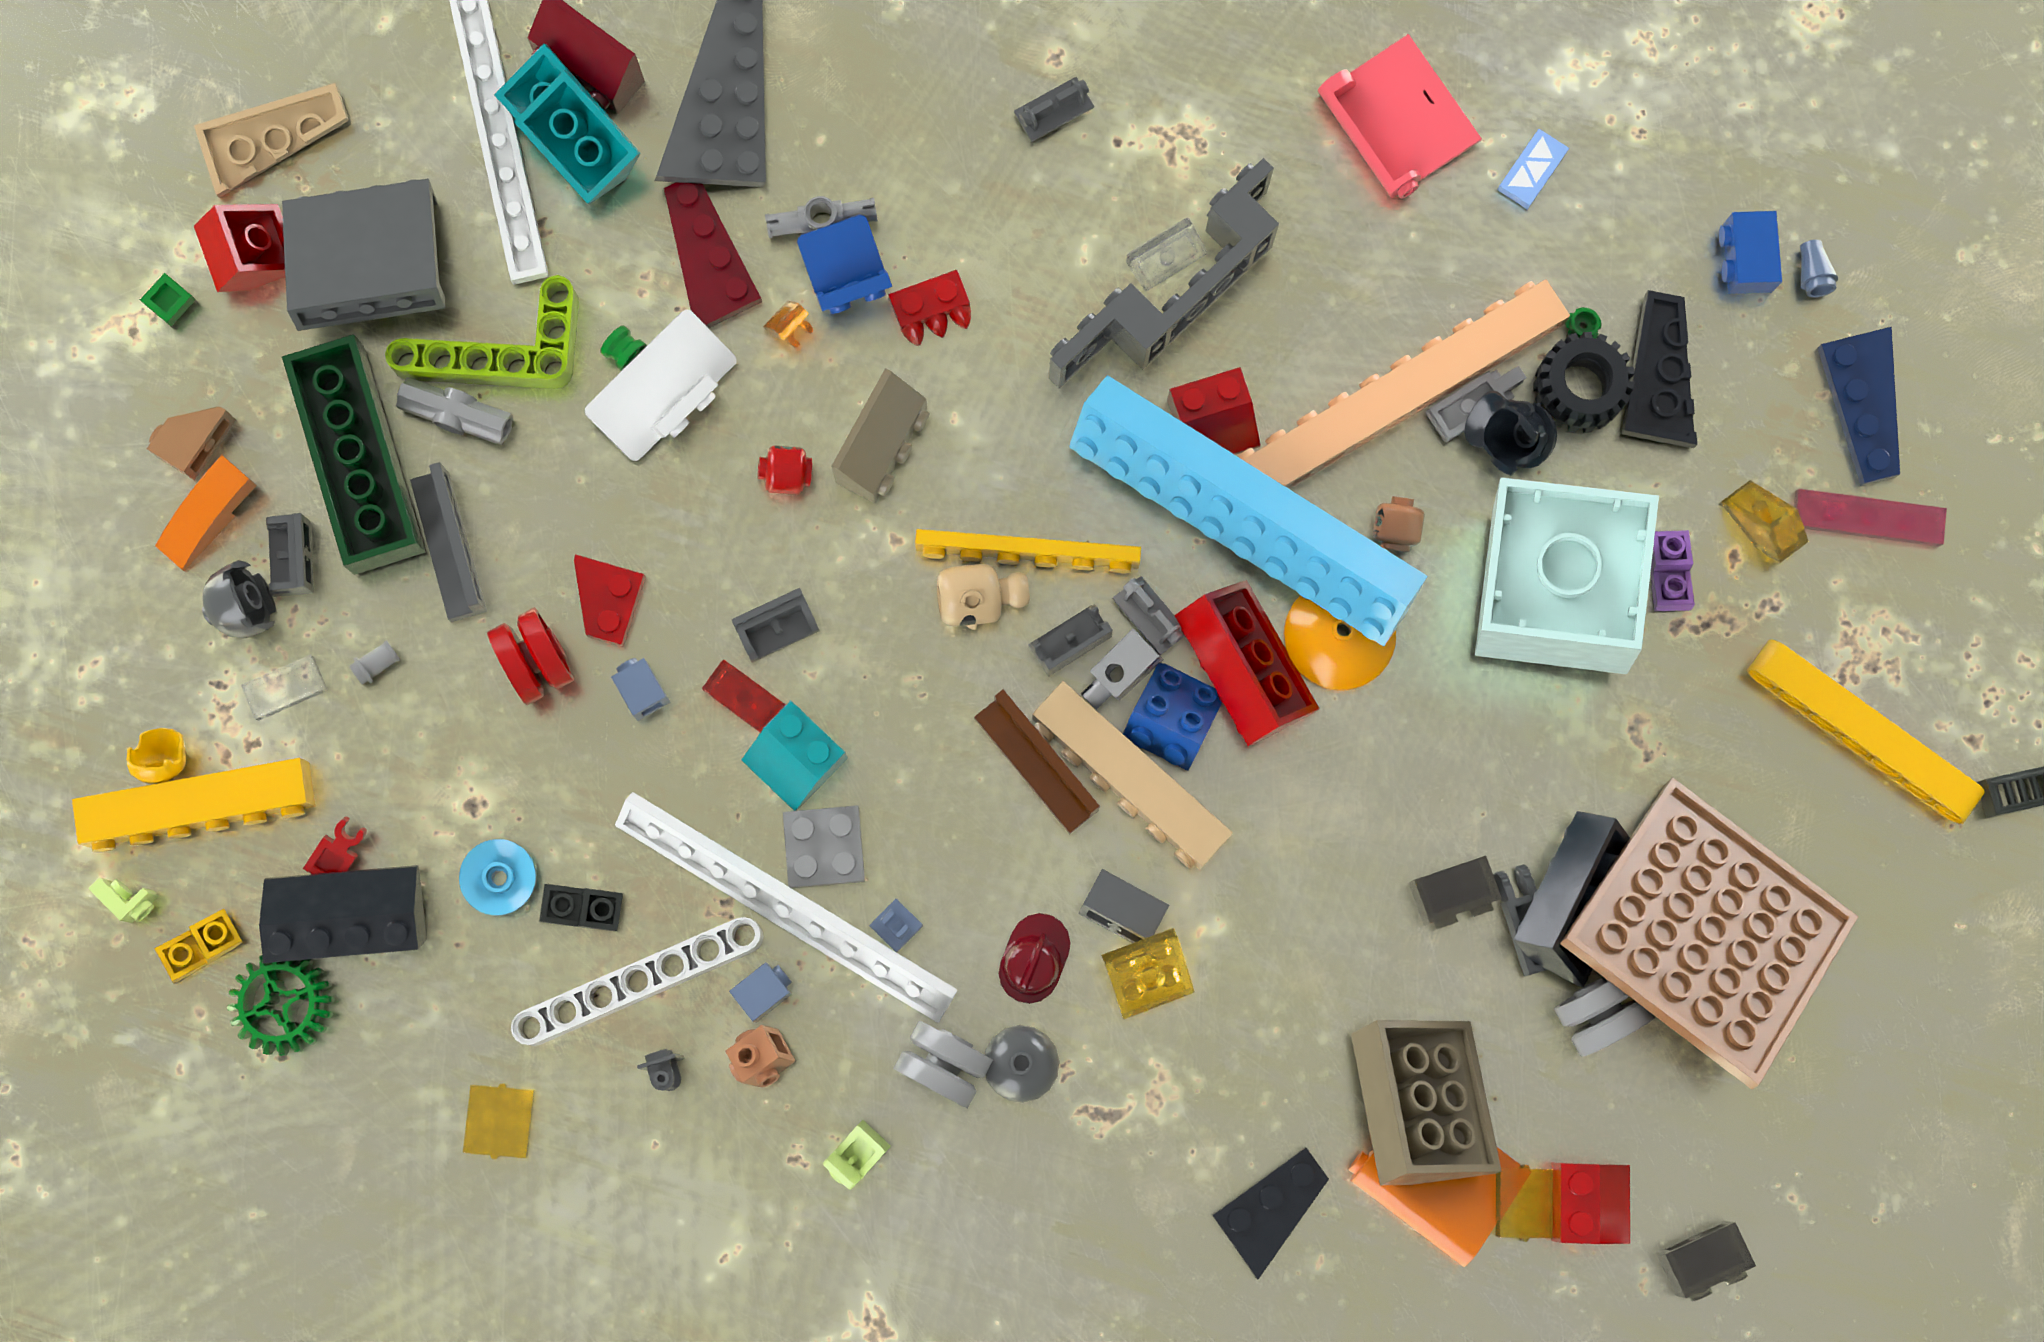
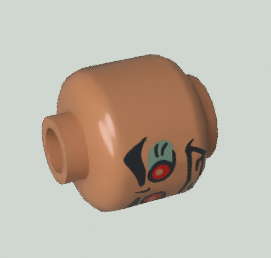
M1392 496L1391 503H1382L1377 507L1373 536L1377 541L1381 542L1380 546L1382 548L1410 552L1411 546H1416L1421 542L1425 513L1422 509L1413 507L1414 499Z

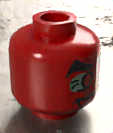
M775 445L768 449L766 457H759L757 479L764 480L765 488L768 492L799 495L804 487H810L812 458L806 457V452L803 448Z

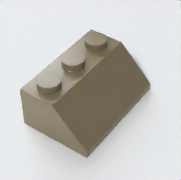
M886 368L831 466L835 482L838 485L873 503H876L879 495L885 497L889 492L895 479L891 473L897 463L903 464L912 449V444L908 442L915 430L918 432L922 431L930 415L926 411V398Z

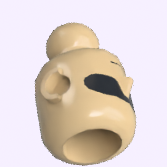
M979 564L946 568L937 576V597L942 621L950 626H967L976 630L977 624L998 621L1001 615V605L1009 604L1013 607L1021 608L1029 604L1030 601L1028 579L1023 573H1013L1007 578L998 579L997 572L992 566Z

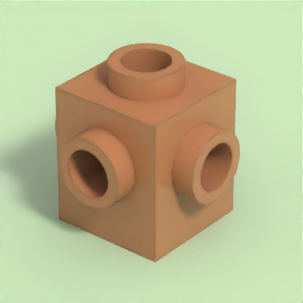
M764 1025L743 1032L735 1039L736 1043L725 1050L731 1061L729 1064L730 1071L735 1079L740 1083L761 1088L776 1082L780 1077L779 1073L796 1062L779 1029Z

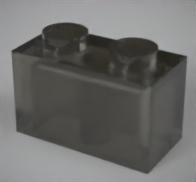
M1487 856L1409 882L1424 926L1434 923L1436 929L1458 923L1456 915L1467 911L1471 912L1472 917L1493 911L1492 903L1502 899Z
M1730 1221L1719 1223L1656 1252L1676 1296L1682 1298L1689 1297L1691 1301H1696L1712 1294L1711 1287L1723 1281L1726 1285H1731L1747 1278L1746 1271L1756 1267L1736 1222Z

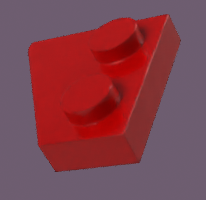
M575 554L574 565L585 634L587 637L624 647L646 576L639 572Z

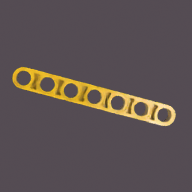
M1768 640L1747 669L1748 674L1756 682L1947 819L1958 824H1964L1985 794L1984 789L1970 777L1784 644L1776 640Z

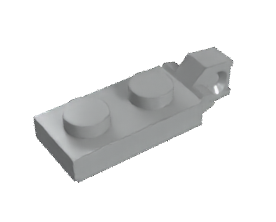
M1519 366L1503 376L1499 374L1497 369L1491 373L1488 371L1430 407L1425 413L1444 442L1447 443L1465 431V423L1471 410L1485 393L1491 390L1498 391L1507 400L1514 399L1515 396L1511 390L1522 384L1523 380L1527 377Z

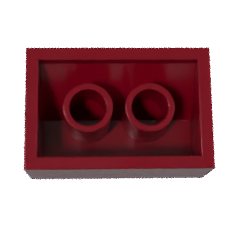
M563 0L541 1L527 37L533 50L531 55L544 43L547 44L603 110L609 107L619 114L645 82L636 54Z

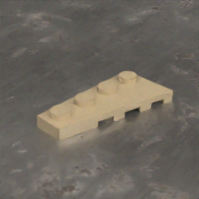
M336 83L196 124L194 128L216 196L220 198L348 122L349 119L339 88Z

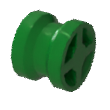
M621 325L607 337L600 349V353L605 358H612L616 361L617 368L622 371L647 345L641 339L635 340L631 336V331L625 325Z

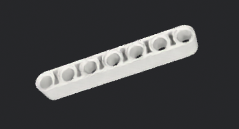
M740 917L521 1011L512 1020V1035L521 1044L536 1046L546 1043L755 952L763 943V930L758 923L750 918ZM744 925L752 926L755 932L752 943L746 946L738 945L735 940V933L738 928ZM706 941H716L719 945L718 956L712 961H704L700 956L701 946ZM671 956H680L684 964L682 972L674 977L668 976L664 968L665 962ZM637 971L645 972L648 978L647 986L641 992L632 991L629 985L630 977ZM607 986L612 992V1000L606 1007L599 1008L594 1002V994L600 987ZM565 1002H572L576 1007V1016L569 1023H563L558 1015L559 1008ZM535 1017L540 1023V1032L536 1037L529 1039L523 1033V1025L527 1019Z

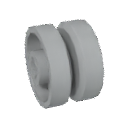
M1604 977L1579 989L1574 993V996L1554 1008L1563 1026L1572 1027L1586 1020L1589 1021L1587 1025L1577 1030L1571 1039L1581 1057L1590 1055L1619 1041L1648 1024L1656 1016L1635 1000L1622 1005L1620 1002L1629 996Z
M919 1020L910 1039L914 1045L929 1052L928 1056L924 1059L911 1051H902L893 1069L968 1109L977 1091L974 1085L958 1077L960 1071L962 1070L976 1078H984L993 1060L973 1049V1044L943 1028L939 1031Z

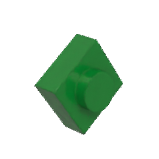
M166 273L140 299L145 306L171 327L196 300Z

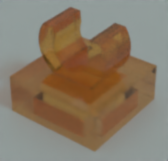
M789 300L763 326L772 337L785 340L787 344L794 347L800 345L794 338V330L797 327H801L803 331L809 334L813 332L811 324L804 320L809 313L799 303Z

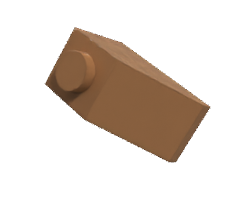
M220 406L169 417L163 425L161 424L154 429L149 439L150 444L146 449L157 458L195 480L236 419Z

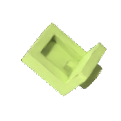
M862 1120L823 1162V1165L829 1170L831 1177L836 1182L845 1185L851 1190L888 1151L891 1145Z

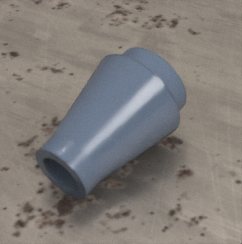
M1810 240L1800 245L1801 288L1806 290V294L1809 297L1826 296L1836 290L1838 276L1823 249L1822 241Z

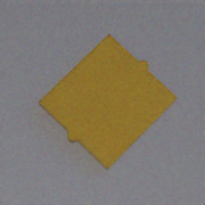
M500 1084L498 1087L470 1085L463 1153L490 1155L492 1159H498L499 1156L527 1158L535 1090L507 1088L506 1084Z
M1520 1165L1519 1168H1501L1502 1172L1496 1174L1495 1237L1519 1238L1523 1242H1528L1530 1238H1552L1553 1169H1530L1529 1165Z

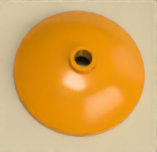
M1299 596L1290 608L1285 620L1284 644L1291 661L1306 680L1324 689L1347 691L1370 683L1383 672L1395 650L1396 630L1383 647L1376 641L1366 638L1360 631L1346 622L1333 617L1327 610L1316 603ZM1340 624L1346 625L1350 630V634L1348 636H1340L1337 633V626Z

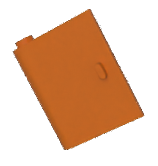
M1498 1147L1497 1151L1502 1172L1497 1174L1414 1185L1380 1186L1373 1150L1368 1155L1363 1151L1360 1152L1349 1167V1171L1353 1173L1350 1179L1352 1183L1462 1267L1467 1266L1477 1255L1530 1171Z

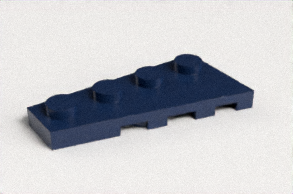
M1892 326L1821 344L1817 349L1860 486L1896 478L1900 475Z

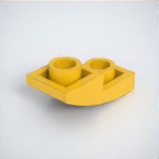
M225 909L189 926L190 930L154 948L173 984L202 969L243 943Z

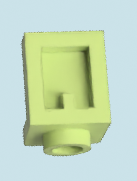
M98 878L88 888L120 921L128 923L139 922L149 915L154 908L152 903L159 897L154 890L142 888L130 900L129 898L133 893L118 879L112 882L111 880Z

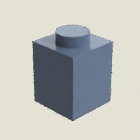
M632 658L616 668L618 673L611 676L637 721L670 703L661 684L644 658L639 661L636 658Z
M765 962L729 992L752 1022L757 1023L792 995L787 988L792 981L779 965L772 969Z

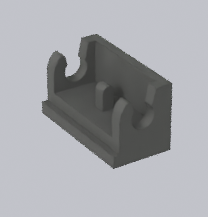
M302 513L266 517L269 537L270 595L278 597L313 594L310 520Z
M800 588L731 619L751 662L820 631Z
M1094 604L1034 640L1028 646L1049 677L1110 639L1113 630L1107 621H1103L1098 607Z
M1102 869L1078 914L1146 950L1170 905Z

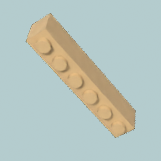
M1064 681L1056 687L1032 714V720L1036 723L1034 727L1047 742H1050L1052 739L1056 740L1064 748L1061 754L1077 768L1080 764L1085 766L1092 773L1089 779L1100 790L1106 793L1110 789L1120 798L1117 804L1132 818H1135L1138 814L1149 824L1145 829L1157 841L1163 843L1167 840L1177 849L1174 853L1175 857L1189 869L1195 865L1201 870L1233 834L1231 830Z

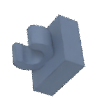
M895 899L869 926L897 953L923 927V924Z

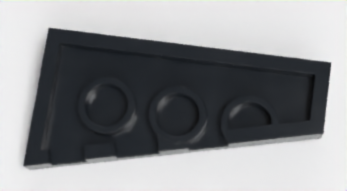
M1651 290L1645 293L1633 361L1635 374L1630 379V381L1635 382L1634 390L1629 394L1631 398L1626 404L1621 434L1695 448L1698 444L1693 422L1695 410L1690 388V378L1692 376L1687 354V344L1689 342L1685 297Z

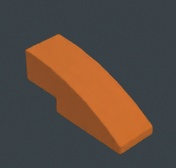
M221 455L176 510L155 546L180 569L185 571L234 519L235 515L232 512L257 485Z

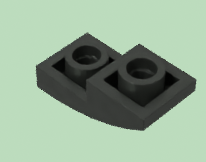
M544 884L539 922L618 931L623 893Z

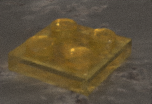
M1174 928L1101 955L1123 1019L1195 993Z

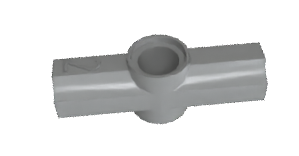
M407 377L397 393L396 407L398 409L431 420L436 426L455 434L464 435L465 432L502 445L508 438L512 428L513 415L511 413L480 403L473 396L454 388L446 387L443 390Z

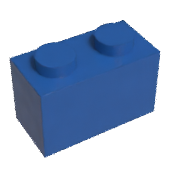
M1777 211L1732 212L1719 229V243L1721 247H1725L1726 260L1722 263L1723 282H1728V294L1772 293L1782 283Z

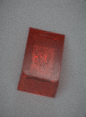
M724 659L701 689L704 694L760 733L786 706V704Z

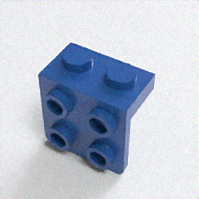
M856 215L798 237L797 244L822 312L828 309L831 314L845 311L852 307L851 301L864 297L865 302L879 299L886 295L885 289L892 287L888 272L884 269L868 220L864 215Z
M1159 663L1138 700L1123 731V735L1135 746L1189 771L1222 702L1214 687L1165 663Z

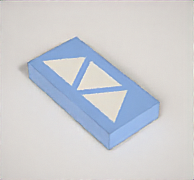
M1538 129L1497 190L1528 210L1569 148L1541 129Z

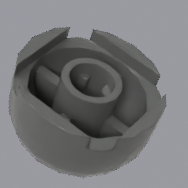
M240 560L226 565L209 577L203 589L202 612L206 621L225 635L248 638L274 626L275 621L270 622V614L276 612V607L264 578L260 573L252 575L245 569L251 565Z
M1017 1025L1005 1028L992 1038L985 1050V1056L993 1060L985 1075L986 1080L995 1093L1009 1101L1024 1103L1038 1099L1051 1089L1058 1077L1060 1061L1056 1046L1045 1033L1035 1027Z

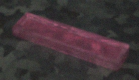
M1798 489L1795 491L1792 527L1940 547L1944 544L1947 508Z

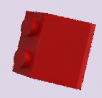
M278 204L213 205L194 225L217 292L250 291L285 278L283 216Z
M1241 367L1169 389L1167 402L1172 416L1232 454L1236 455L1247 449H1255L1261 446L1253 402Z
M1552 1162L1551 1241L1577 1244H1630V1165Z

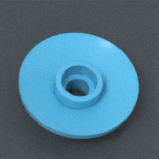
M505 839L488 840L475 846L464 858L459 872L460 889L466 901L476 910L488 915H506L521 908L532 895L536 884L535 865L530 855L520 845ZM501 871L505 872L507 876L506 882L503 885H496L494 882L495 874Z

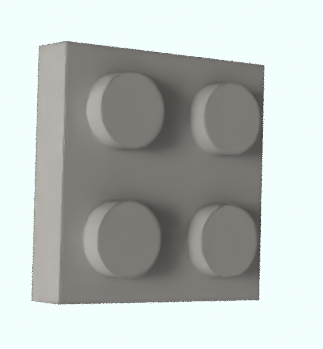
M858 805L783 812L788 887L792 889L865 882Z

